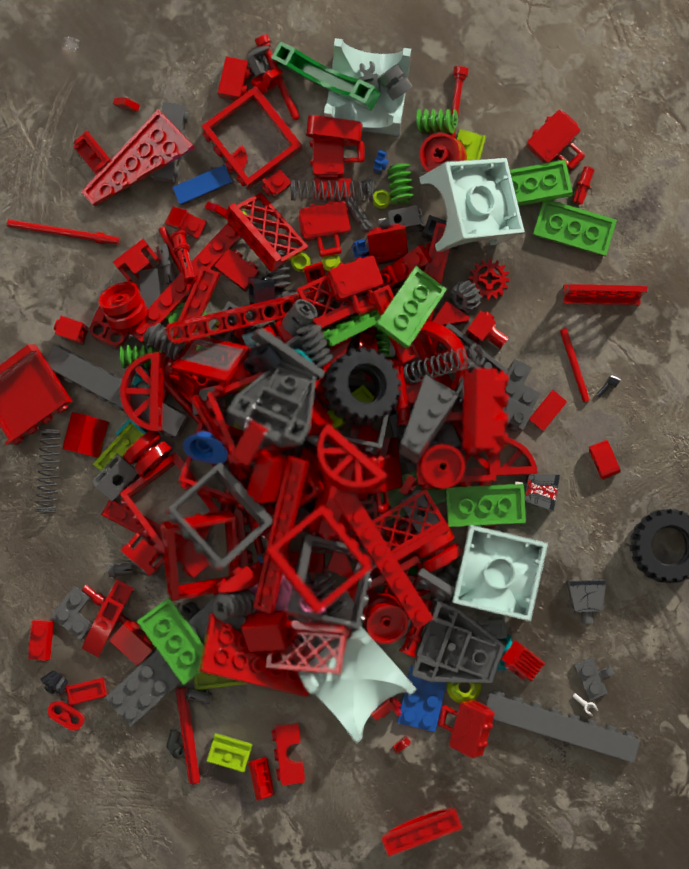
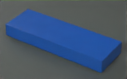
M222 165L174 186L173 190L180 205H183L231 184L232 181L225 165Z

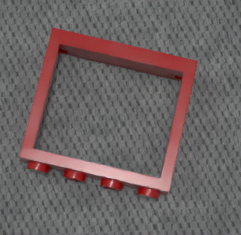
M257 86L202 125L203 133L201 134L208 143L211 141L215 146L213 150L219 158L222 156L226 162L224 164L230 172L234 171L238 176L236 177L238 183L242 187L245 185L248 190L302 150L300 141ZM254 99L290 147L248 177L211 129Z
M266 371L227 385L224 393H219L218 390L207 393L208 400H206L209 411H214L216 417L212 418L216 429L220 428L223 435L220 436L221 442L224 447L228 446L230 453L227 454L231 465L235 464L236 469L246 465L233 455L235 446L216 400L247 388ZM274 444L258 449L252 463L257 461L260 451L275 450L279 453L295 446L279 447Z
M451 412L445 423L463 422V412ZM488 455L489 475L462 476L457 484H460V487H470L472 483L479 482L480 486L492 485L491 482L496 481L495 455ZM419 459L416 464L417 486H421L422 489H432L433 486L424 481L420 474Z
M202 419L199 420L195 434L203 431V429L208 431ZM226 424L231 439L240 442L245 431ZM188 455L177 482L186 491L190 490L197 483L186 479L192 462V458ZM205 485L198 490L199 495L203 497H214L222 504L228 505L231 503L236 505L237 509L247 511L233 495Z
M176 452L119 493L123 498L121 503L127 510L131 509L133 511L132 518L138 525L141 523L144 526L143 533L148 539L152 538L155 541L153 546L159 554L162 552L164 554L163 542L131 500V497L174 465L182 471L184 462ZM189 470L186 479L198 482ZM199 495L210 510L206 514L220 512L211 498ZM208 526L197 527L192 529L197 534H199ZM181 533L175 537L176 550L190 541V539L187 540Z
M323 505L265 551L266 555L314 614H318L373 568L370 558L366 554L362 555L358 550V543L346 535L347 530L340 522L337 524L333 519V512ZM319 515L323 517L363 567L321 603L318 602L277 551V549Z
M230 510L183 518L191 528L225 523L227 555L240 544L239 536L236 534V528L238 527L236 516ZM170 521L161 522L167 594L172 601L212 594L217 589L216 584L224 578L228 580L232 576L230 573L241 562L240 554H237L228 563V576L179 586L174 532L181 529Z

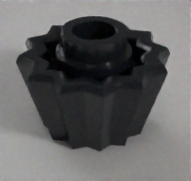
M53 670L41 678V682L45 685L44 689L51 695L56 693L59 696H63L68 683L65 677Z

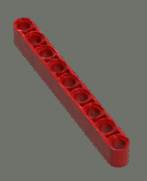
M311 290L303 293L306 298L313 300L316 291ZM320 292L318 293L316 298V302L320 303L319 297L322 294ZM293 294L170 323L165 327L164 334L170 341L180 343L281 319L286 316L300 297L298 294ZM325 295V300L321 304L326 305L328 295ZM331 297V300H330L328 306H330V305L332 304V302H333V297ZM288 302L289 309L283 311L284 303ZM314 305L316 310L323 309L322 307ZM270 306L271 313L265 316L264 310ZM248 311L253 312V316L250 320L246 319V314ZM234 315V322L232 324H228V317ZM215 319L216 326L209 329V322ZM197 324V331L190 333L191 325ZM178 328L179 334L177 337L172 338L171 331Z

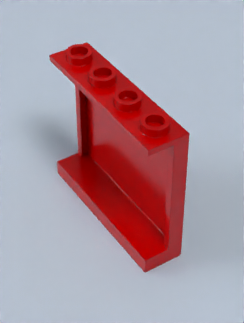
M27 344L0 364V427L8 438L5 444L18 445L25 440L24 436L38 431V426L54 419L53 415L66 411L69 408L67 405L73 402L36 344Z

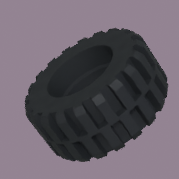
M365 348L352 349L338 357L330 364L329 370L325 372L324 378L326 381L322 384V388L326 389L323 396L324 400L328 399L329 401L328 408L330 410L334 409V415L337 418L343 417V422L348 424L353 422V425L356 426L361 424L369 425L392 412V408L396 407L398 403L396 398L400 397L401 390L398 389L401 386V380L397 379L396 376L399 374L398 370H394L391 366L394 363L390 359L387 361L383 353L376 354V350L371 348L368 350ZM351 371H362L373 380L376 394L372 403H361L351 395L347 383Z
M663 509L644 516L641 522L636 524L635 532L631 534L630 538L632 540V545H630V551L633 553L632 559L638 565L639 571L643 572L650 579L664 583H678L689 579L688 513L678 511L677 509ZM663 528H674L684 537L686 544L685 553L677 563L664 564L653 555L651 548L653 536Z

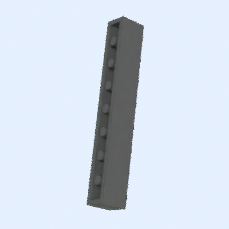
M53 344L46 361L55 375L61 374L65 376V381L71 384L78 383L81 385L80 389L88 393L92 391L98 394V399L104 402L109 400L114 403L113 407L124 411L120 397L122 381L120 377L61 345ZM131 384V388H138ZM131 394L135 410L150 397V394ZM163 401V434L170 438L174 436L179 437L190 415ZM150 406L140 415L149 423Z
M494 690V693L488 692L485 706L495 712V720L634 763L640 744V739L636 738L635 733L625 731L624 734L619 733L616 727L606 725L603 728L598 726L599 722L590 719L584 722L579 720L580 716L571 713L565 716L561 714V710L550 707V710L542 709L543 705L531 702V705L523 703L524 699L513 696L510 699L505 697V693Z

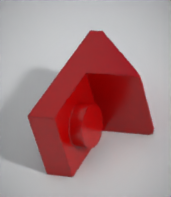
M172 207L165 224L177 230H183L186 234L199 240L207 222L189 214L188 210Z

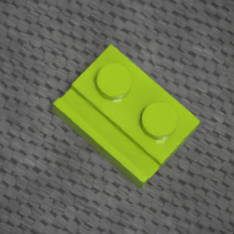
M459 129L457 140L466 149V161L480 160L486 136Z
M215 733L207 761L245 772L252 743Z

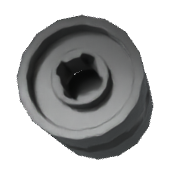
M398 64L377 78L383 87L388 88L387 93L392 101L413 87L408 78L403 77L404 72ZM397 77L398 81L392 85L390 81Z
M297 300L282 320L284 329L296 336L298 334L297 330L310 325L317 316L316 308L306 300Z

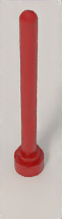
M268 34L261 35L254 40L257 48L262 46L271 47V40ZM269 49L265 57L271 70L278 66L271 58L273 54ZM281 75L277 83L292 119L298 120V111Z
M454 66L453 76L456 82L451 115H453L454 109L459 114L463 81L468 77L469 71L464 66ZM456 131L453 134L448 132V135L455 138Z

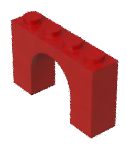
M317 447L303 448L300 459L311 462L322 480L323 475L317 463ZM275 450L259 452L248 486L247 494L260 504L264 502H278L281 489L280 480L287 459ZM323 455L325 462L327 463L329 455ZM310 484V490L313 492V486Z

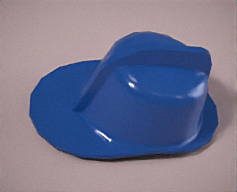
M198 432L193 436L187 437L183 442L185 453L194 460L219 464L220 462L224 463L227 459L226 449L209 432Z

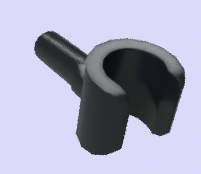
M611 375L596 395L600 397L610 385L616 388L620 378Z

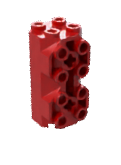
M475 368L473 373H469V369L463 372L462 450H466L467 455H478L479 452H486V455H498L499 451H502L503 447L508 445V433H504V428L508 425V414H504V408L508 406V394H505V389L508 386L509 376L504 374V370H500L497 373V369Z
M329 455L327 465L333 471L345 458ZM350 462L338 476L345 480L356 482L355 465ZM362 472V482H364L365 474ZM323 476L322 483L324 489L317 498L314 511L322 505L325 508L328 507L333 512V519L337 524L340 522L347 530L346 535L349 538H354L356 536L355 532L333 499L342 490L331 485ZM355 493L359 501H364L368 493ZM321 515L310 523L308 534L317 537L321 534L320 538L331 541L335 537V542L343 543Z

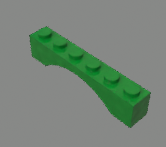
M281 41L271 57L279 67L370 111L373 110L381 95L375 86L330 69Z

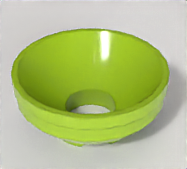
M461 682L446 683L447 693L457 703L476 700L481 692V683L469 682L470 690L467 693L459 690Z

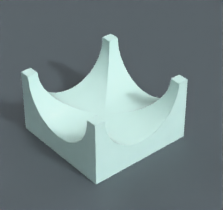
M335 38L332 69L344 75L358 78L364 76L359 68L361 63L365 65V70H368L370 67L369 62L372 61L375 64L373 74L377 73L379 76L398 64L404 72L403 77L408 78L411 49L403 48L402 51L393 54L368 53L346 45L343 39ZM397 77L390 81L392 85L398 81ZM380 83L381 95L373 110L370 111L329 91L324 116L359 121L363 123L362 131L399 136L405 93L392 101L387 93L388 88L383 87Z
M507 158L445 162L419 177L421 185L432 184L440 191L446 205V229L441 240L435 244L437 252L465 243L490 239L491 246H496L524 233Z
M472 525L468 526L461 566L451 602L530 621L548 543Z
M361 626L356 630H351L350 638L347 637L341 675L298 672L310 693H314L332 711L356 742L363 738L362 730L364 724L380 704L398 693L406 692L411 695L416 690L405 674ZM335 639L329 644L333 651L339 647L340 639ZM326 647L319 655L323 660L331 652ZM316 656L308 664L310 667H315L320 661ZM333 657L325 664L329 669H336L337 660Z

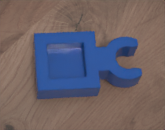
M378 151L377 158L374 161V173L380 175L382 170H386L389 162L386 159V152Z
M366 239L355 241L351 245L355 259L368 256L369 249L365 245Z

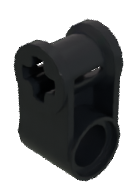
M268 344L252 347L249 351V357L244 360L242 365L248 372L257 373L273 370L279 365L281 358Z

